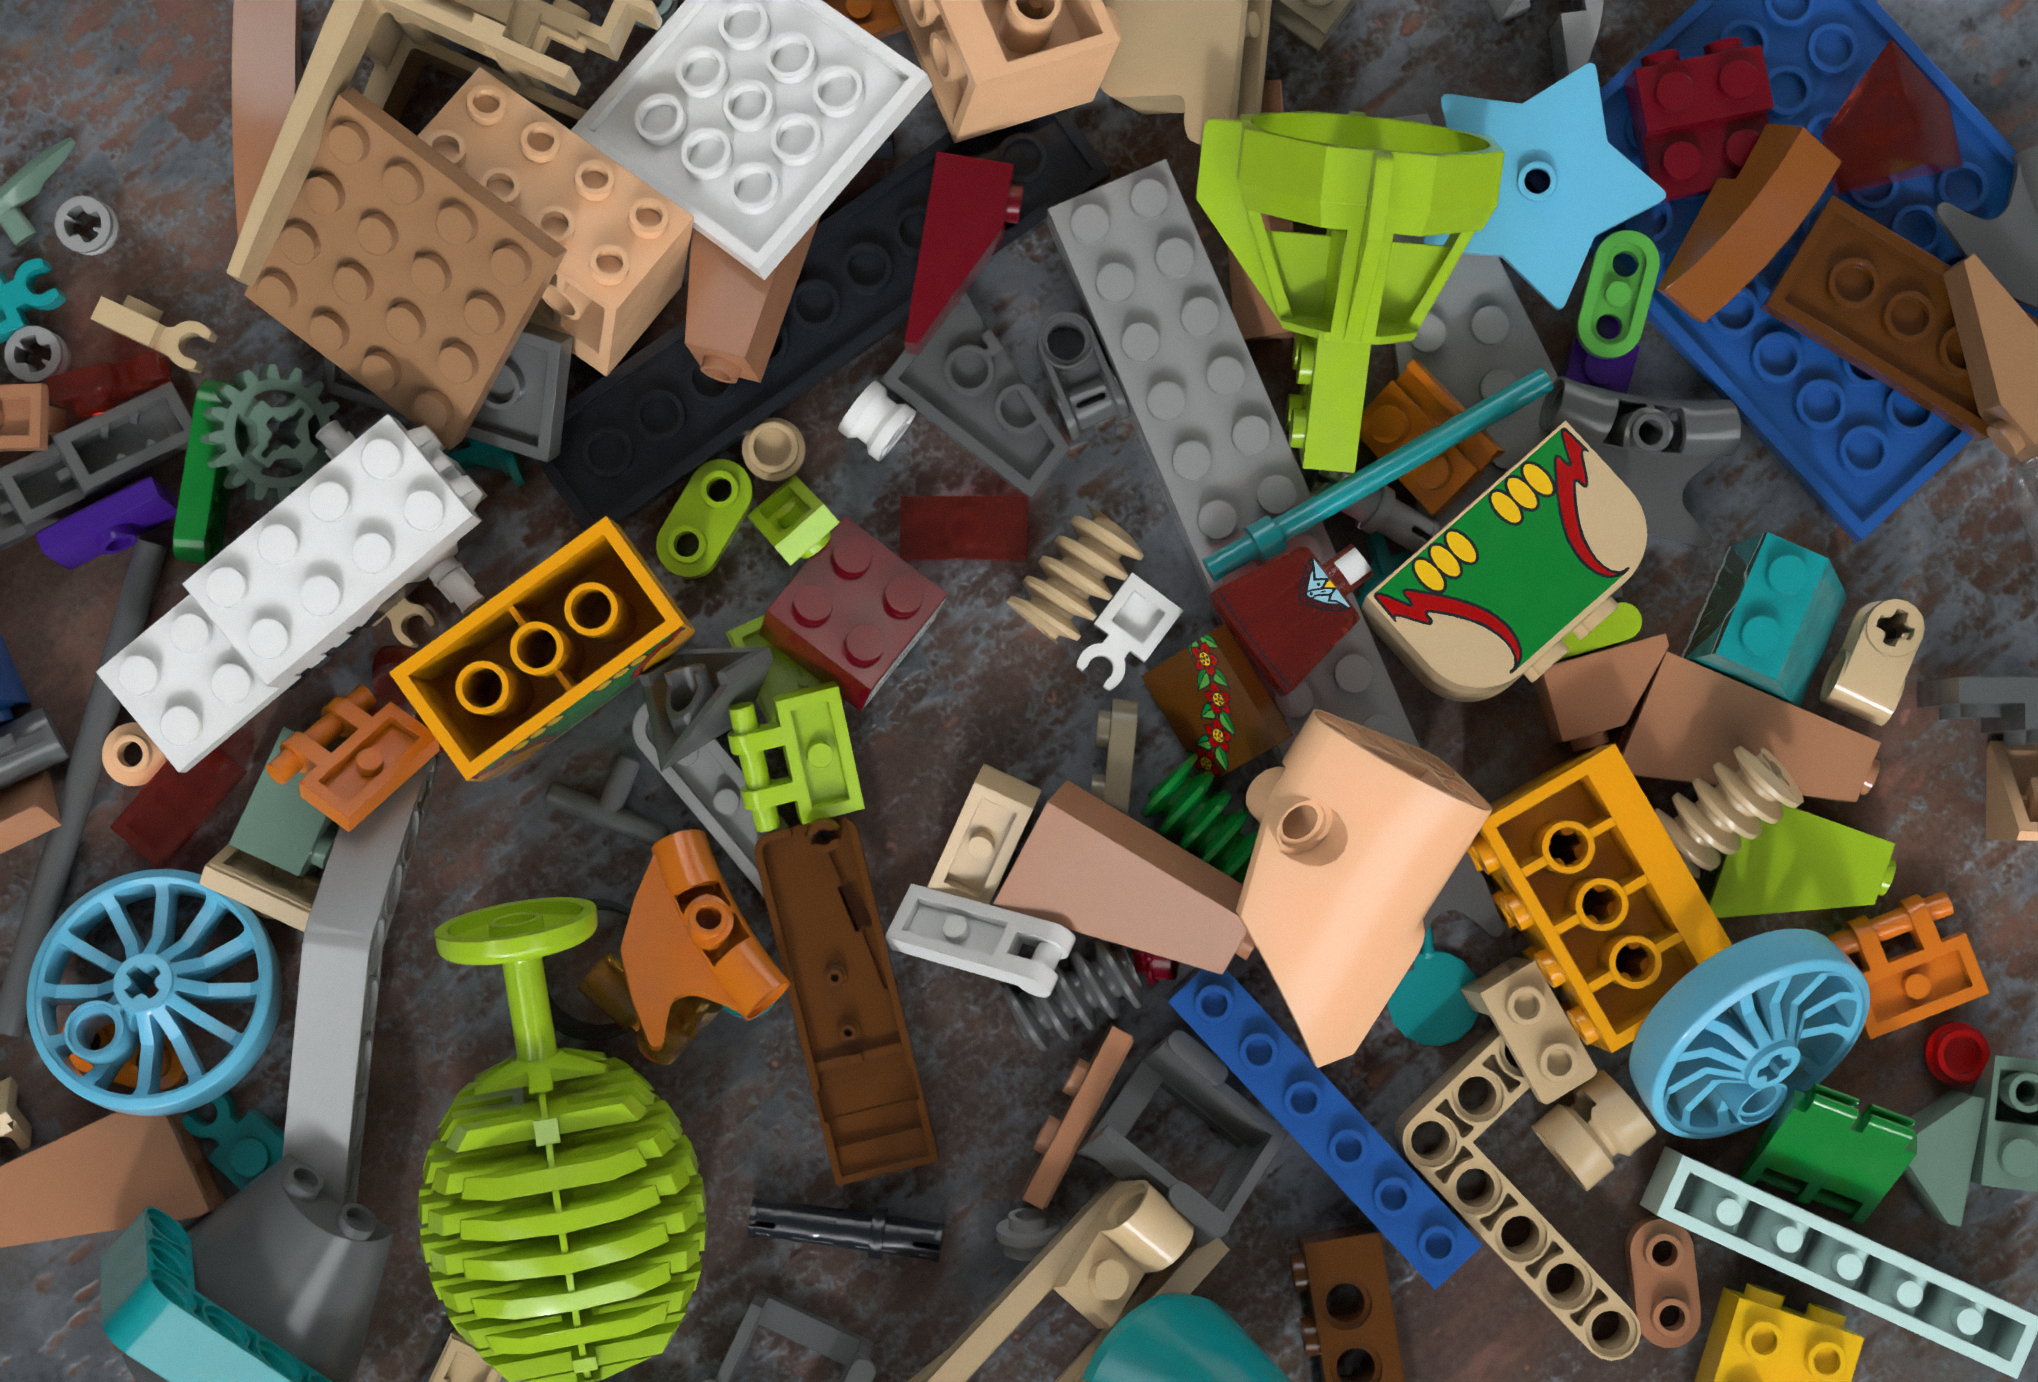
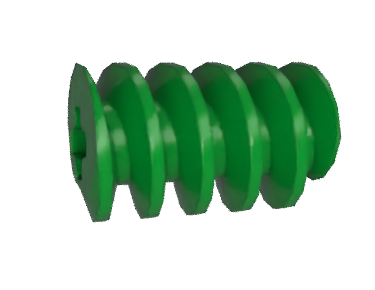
M1194 753L1147 793L1149 799L1142 809L1141 815L1146 819L1164 813L1166 818L1157 834L1167 837L1181 832L1183 837L1178 844L1179 847L1189 853L1197 851L1200 854L1199 859L1242 884L1245 880L1259 829L1243 835L1240 833L1248 817V813L1245 810H1239L1228 815L1223 814L1232 796L1228 790L1210 796L1206 794L1215 777L1211 771H1206L1193 777L1190 776L1189 773L1198 757Z

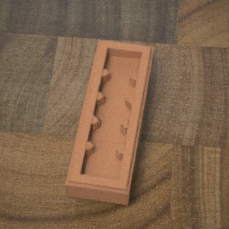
M1110 1022L1090 1062L1080 1057L1076 1061L1062 1089L1063 1093L1071 1096L1060 1119L1049 1114L1032 1146V1149L1041 1155L1022 1190V1199L1041 1210L1049 1205L1134 1042L1130 1031Z

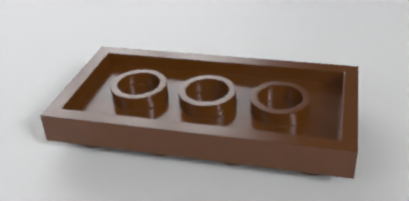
M1830 196L1824 201L1760 309L1978 441L1989 438L1986 431L1989 425L1977 410L1943 273L1951 266L1837 197ZM2024 311L2038 327V318Z

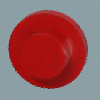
M1957 1021L1946 1022L1933 1029L1928 1035L1923 1048L1924 1062L1930 1074L1938 1081L1952 1086H1965L1977 1081L1990 1057L1989 1045L1984 1035L1974 1026Z

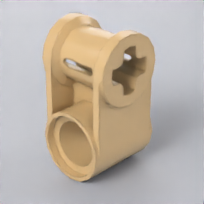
M1891 599L1870 602L1859 608L1852 617L1840 650L1825 675L1820 691V701L1879 726L1884 725L1890 719L1900 701L1905 686V678L1924 636V620L1917 607L1905 600ZM1890 617L1889 626L1897 630L1895 639H1884L1885 632L1877 627L1879 618Z

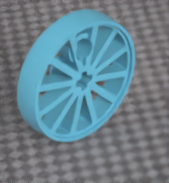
M150 869L125 874L109 880L83 895L59 917L45 936L35 956L28 980L26 998L28 1024L35 1047L45 1065L62 1084L77 1095L98 1106L136 1116H166L195 1109L223 1095L244 1078L260 1059L272 1038L280 1014L283 991L280 962L273 942L266 928L250 907L200 885V874L177 869ZM185 895L204 899L203 907L182 938L174 944L179 896ZM156 896L152 937L145 948L126 906L133 902ZM227 913H232L242 922L244 931L238 937L197 958ZM108 915L125 948L126 960L123 963L82 941L85 935ZM256 953L259 973L257 981L251 983L204 982ZM72 954L80 956L114 976V979L101 984L59 985L63 971ZM152 982L159 989L153 997L146 990ZM192 1003H255V1007L245 1031L239 1033L193 1006ZM58 1005H80L68 1017L64 1032L59 1034L56 1007ZM182 1018L187 1019L233 1047L229 1054L209 1072H206L181 1021ZM115 1023V1035L112 1041L102 1049L92 1050L90 1044L93 1042L96 1033L105 1025ZM166 1034L188 1076L189 1082L177 1089L159 1093ZM140 1041L138 1079L134 1093L125 1095L107 1091L122 1066L135 1053ZM74 1053L91 1064L93 1068L83 1076L71 1062L69 1056Z
M1782 929L1742 940L1699 964L1680 979L1654 1006L1640 1027L1631 1049L1629 1059L1631 1079L1641 1099L1658 1124L1674 1135L1691 1139H1707L1748 1129L1774 1117L1794 1089L1804 1092L1809 1090L1814 1083L1820 1084L1841 1063L1855 1044L1866 1022L1870 1007L1869 985L1862 972L1851 959L1832 941L1818 932L1807 929Z

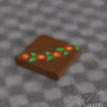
M1226 623L1141 676L1189 757L1194 753L1198 756L1194 763L1198 772L1201 774L1211 771L1215 775L1213 781L1293 736Z

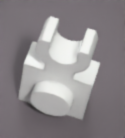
M1132 572L1094 623L1095 627L1108 635L1103 643L1087 647L1081 653L1076 668L1083 672L1093 658H1107L1112 664L1113 671L1112 675L1103 685V688L1111 691L1118 686L1124 677V659L1128 653H1132L1145 663L1183 610Z

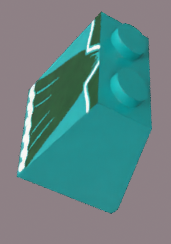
M1769 532L1728 546L1681 657L1800 708L1848 597L1829 558Z

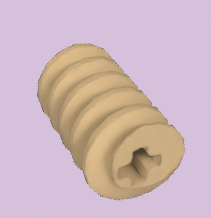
M1086 504L1094 520L1074 515L1070 521L1078 541L1060 535L1054 541V545L1063 560L1043 555L1038 561L1047 580H1041L1028 575L1023 580L1022 584L1030 595L1031 600L1028 601L1010 596L1006 602L1022 618L1057 644L1056 639L1059 635L1078 641L1081 637L1080 632L1072 621L1075 615L1094 621L1097 617V614L1087 600L1090 595L1108 601L1112 598L1113 595L1103 580L1106 575L1124 581L1129 575L1119 561L1120 557L1124 555L1140 561L1144 557L1138 544L1126 531L1089 504Z
M1741 746L1735 748L1733 751L1740 769L1734 772L1720 761L1714 764L1713 769L1719 785L1714 788L1700 777L1693 780L1692 783L1699 800L1693 803L1680 793L1672 796L1671 798L1678 813V816L1674 819L1659 808L1654 810L1694 878L1700 879L1699 867L1711 871L1720 865L1721 855L1719 851L1728 855H1733L1741 849L1740 835L1751 840L1762 833L1760 819L1774 824L1783 818L1781 803L1788 807L1796 808L1804 802L1803 795L1789 772L1767 749L1761 747V753L1755 756Z

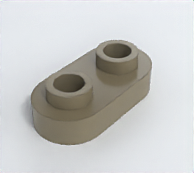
M1112 698L1111 711L1098 710L1095 748L1107 749L1104 774L1092 773L1090 794L1128 816L1138 701Z

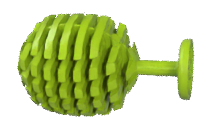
M538 898L490 906L452 918L438 926L434 931L437 951L442 958L449 962L462 965L502 964L517 1055L509 1057L476 1074L474 1081L468 1083L459 1091L438 1126L440 1128L437 1133L438 1139L432 1141L423 1166L422 1178L424 1182L419 1190L418 1218L422 1224L420 1228L421 1236L419 1238L424 1260L426 1263L430 1262L428 1266L431 1272L428 1273L438 1300H443L444 1305L448 1307L445 1311L449 1320L465 1341L474 1346L475 1351L483 1357L481 1359L508 1382L520 1380L523 1382L601 1381L653 1357V1355L662 1354L687 1312L688 1302L691 1300L693 1291H696L703 1261H700L702 1256L700 1251L705 1250L708 1222H706V1214L704 1213L707 1201L703 1178L697 1172L699 1167L697 1156L688 1137L685 1134L681 1135L683 1131L679 1125L681 1122L668 1103L651 1092V1090L655 1089L645 1078L626 1062L616 1057L607 1059L605 1052L557 1048L542 957L572 948L594 934L598 926L596 904L582 898Z

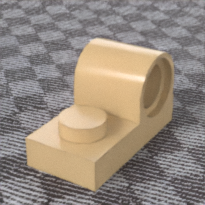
M983 764L927 887L990 905L1042 790L987 764Z
M1127 1180L1117 1182L1052 1288L1097 1329L1112 1328L1144 1274L1163 1270L1182 1255L1193 1237L1194 1225L1172 1207L1168 1200L1148 1181Z

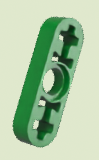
M205 379L200 384L196 394L173 533V551L178 561L205 565L219 554L222 548L231 489H227L223 486V483L230 471L226 466L209 468L207 462L219 452L217 445L202 443L200 436L214 432L216 428V423L203 416L204 409L222 407L224 405L216 395L215 390L218 386L226 384L238 390L239 388L236 383ZM235 425V440L238 448L239 428Z

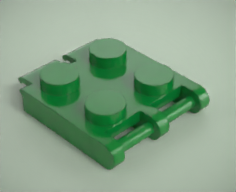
M1814 1083L1809 1090L1804 1092L1794 1089L1743 1161L1739 1172V1180L1754 1185L1759 1180L1793 1193L1794 1201L1808 1205L1811 1200L1847 1213L1849 1221L1862 1225L1917 1155V1134L1911 1128L1916 1120L1872 1103L1860 1114L1859 1109L1855 1108L1859 1104L1860 1099L1818 1083ZM1766 1167L1781 1172L1783 1174L1789 1175L1791 1177L1797 1178L1798 1181L1766 1170ZM1820 1188H1824L1837 1194L1851 1198L1852 1201L1820 1190Z

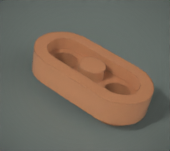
M1659 1216L1645 1217L1631 1227L1625 1240L1631 1309L1638 1318L1641 1334L1646 1339L1659 1347L1677 1348L1692 1340L1701 1324L1702 1316L1694 1245L1689 1233L1683 1227ZM1660 1241H1669L1672 1246L1671 1256L1664 1262H1655L1652 1256L1654 1246ZM1675 1305L1679 1309L1677 1322L1672 1326H1662L1659 1319L1661 1311L1666 1306Z

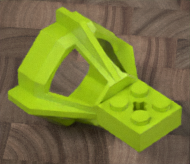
M1316 111L1240 114L1239 120L1212 117L1204 121L1196 199L1282 325V329L1296 332L1293 344L1292 369L1296 370V383L1300 384L1299 394H1288L1285 432H1289V447L1298 449L1303 469L1355 473L1371 344L1383 345L1415 339L1420 326L1475 231L1483 230L1496 209L1505 151L1491 136L1413 120L1367 116L1365 112L1349 111L1348 114ZM1261 213L1326 228V234L1265 230ZM1394 234L1420 237L1450 234L1444 245L1393 241Z

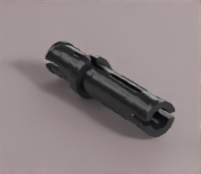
M754 1196L749 1214V1220H752V1224L749 1223L748 1237H762L867 1251L868 1258L881 1260L883 1254L928 1259L939 1263L945 1220L932 1221L888 1215V1208L875 1207L874 1213Z

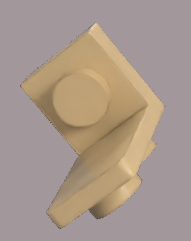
M1512 957L1460 988L1472 1011L1491 1017L1539 1102L1550 1104L1596 1075L1597 1069L1535 960Z

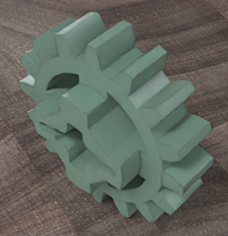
M276 364L260 366L258 379L250 369L236 373L235 379L238 390L228 384L218 386L215 393L224 405L222 407L204 409L203 416L216 423V428L214 432L201 435L200 438L202 443L217 445L219 453L207 462L209 468L226 466L230 471L225 478L223 486L227 489H233L246 483V500L251 502L261 501L268 490L269 498L272 505L282 502L290 495V490L294 492L323 468L326 461H331L330 457L325 453L326 447L315 436L321 428L330 422L329 416L334 414L340 406L338 402L322 404L319 401L318 397L324 387L320 380L311 382L303 387L301 385L302 369L296 367L287 369L280 379ZM262 392H273L287 396L285 401L279 402L275 407H270L264 400L257 401L254 396ZM308 421L312 430V443L309 440ZM281 422L279 424L281 428L277 431L276 437L282 445L268 447L267 441L271 438L272 432L266 425ZM235 425L239 428V450L235 440ZM274 461H277L283 468H290L294 471L282 478L261 474V471L264 468H269Z

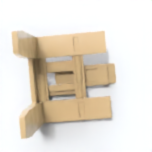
M334 0L250 205L230 260L227 274L250 287L255 284L319 151L325 121L338 94L347 90L364 52L374 62V68L363 96L397 121L404 110L423 67L431 65L465 81L481 67L559 123L573 128L588 110L550 94L543 82L548 83L576 96L581 85L571 66L544 55L551 39L581 53H584L586 48L618 61L636 21L659 30L662 19L655 3L652 0H614L602 27L589 22L591 17L589 12L568 0H554L552 5L542 0ZM442 37L496 60L504 73L451 50Z

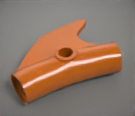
M690 829L670 834L652 846L653 857L634 898L620 948V958L630 1002L647 1045L654 1051H658L663 1047L670 1008L680 998L699 996L714 1001L740 1013L748 1021L773 1005L790 985V981L762 947L744 919L718 868L706 833L700 829Z

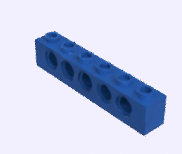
M1195 967L1164 996L1178 1014L1435 1290L1483 1246L1227 970L1221 975Z

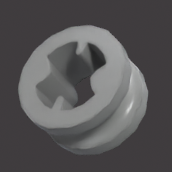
M81 195L68 199L60 206L55 217L54 226L57 237L63 245L81 254L91 256L103 254L113 247L119 236L120 223L117 214L112 207L93 197ZM83 211L101 219V228L93 227V230L99 234L91 241L87 237L74 234V224H82L76 218Z
M26 326L17 330L8 339L4 349V360L9 371L17 378L30 384L42 383L51 386L58 383L67 374L71 365V352L67 342L58 334L40 326ZM35 342L51 350L50 361L42 359L46 367L40 371L36 367L25 363L26 351L33 354L34 350L30 346Z

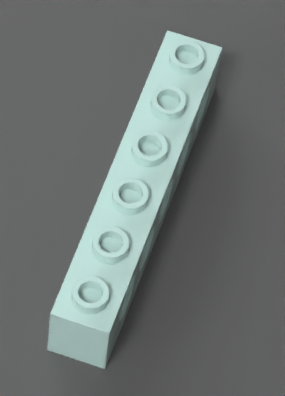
M1667 1146L1664 1147L1641 1199V1206L1661 1218L2015 1379H2018L2038 1333L2037 1315Z

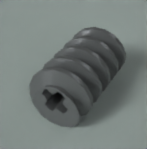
M1099 938L1091 940L1092 960L1089 962L1076 949H1071L1068 956L1069 971L1064 972L1058 965L1056 966L1054 971L1058 975V980L1049 997H1037L1024 990L1018 994L1007 982H999L1024 1039H1030L1042 1052H1045L1050 1048L1049 1029L1051 1028L1065 1041L1073 1039L1072 1019L1075 1017L1089 1030L1095 1029L1097 1026L1096 1007L1100 1006L1113 1020L1120 1017V996H1124L1136 1009L1143 1007L1142 984L1123 945L1115 943L1116 949L1111 951Z

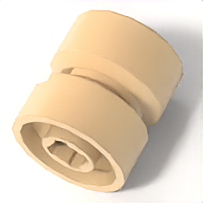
M1602 1069L1597 1070L1594 1077L1573 1091L1574 1104L1570 1107L1557 1104L1531 1126L1544 1146L1585 1191H1589L1614 1170L1613 1157L1617 1153L1630 1156L1656 1134V1130L1640 1108L1620 1085Z

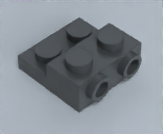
M1954 677L1917 683V708H1939V720H1978L1981 718V733H2003L2004 745H2038V677Z

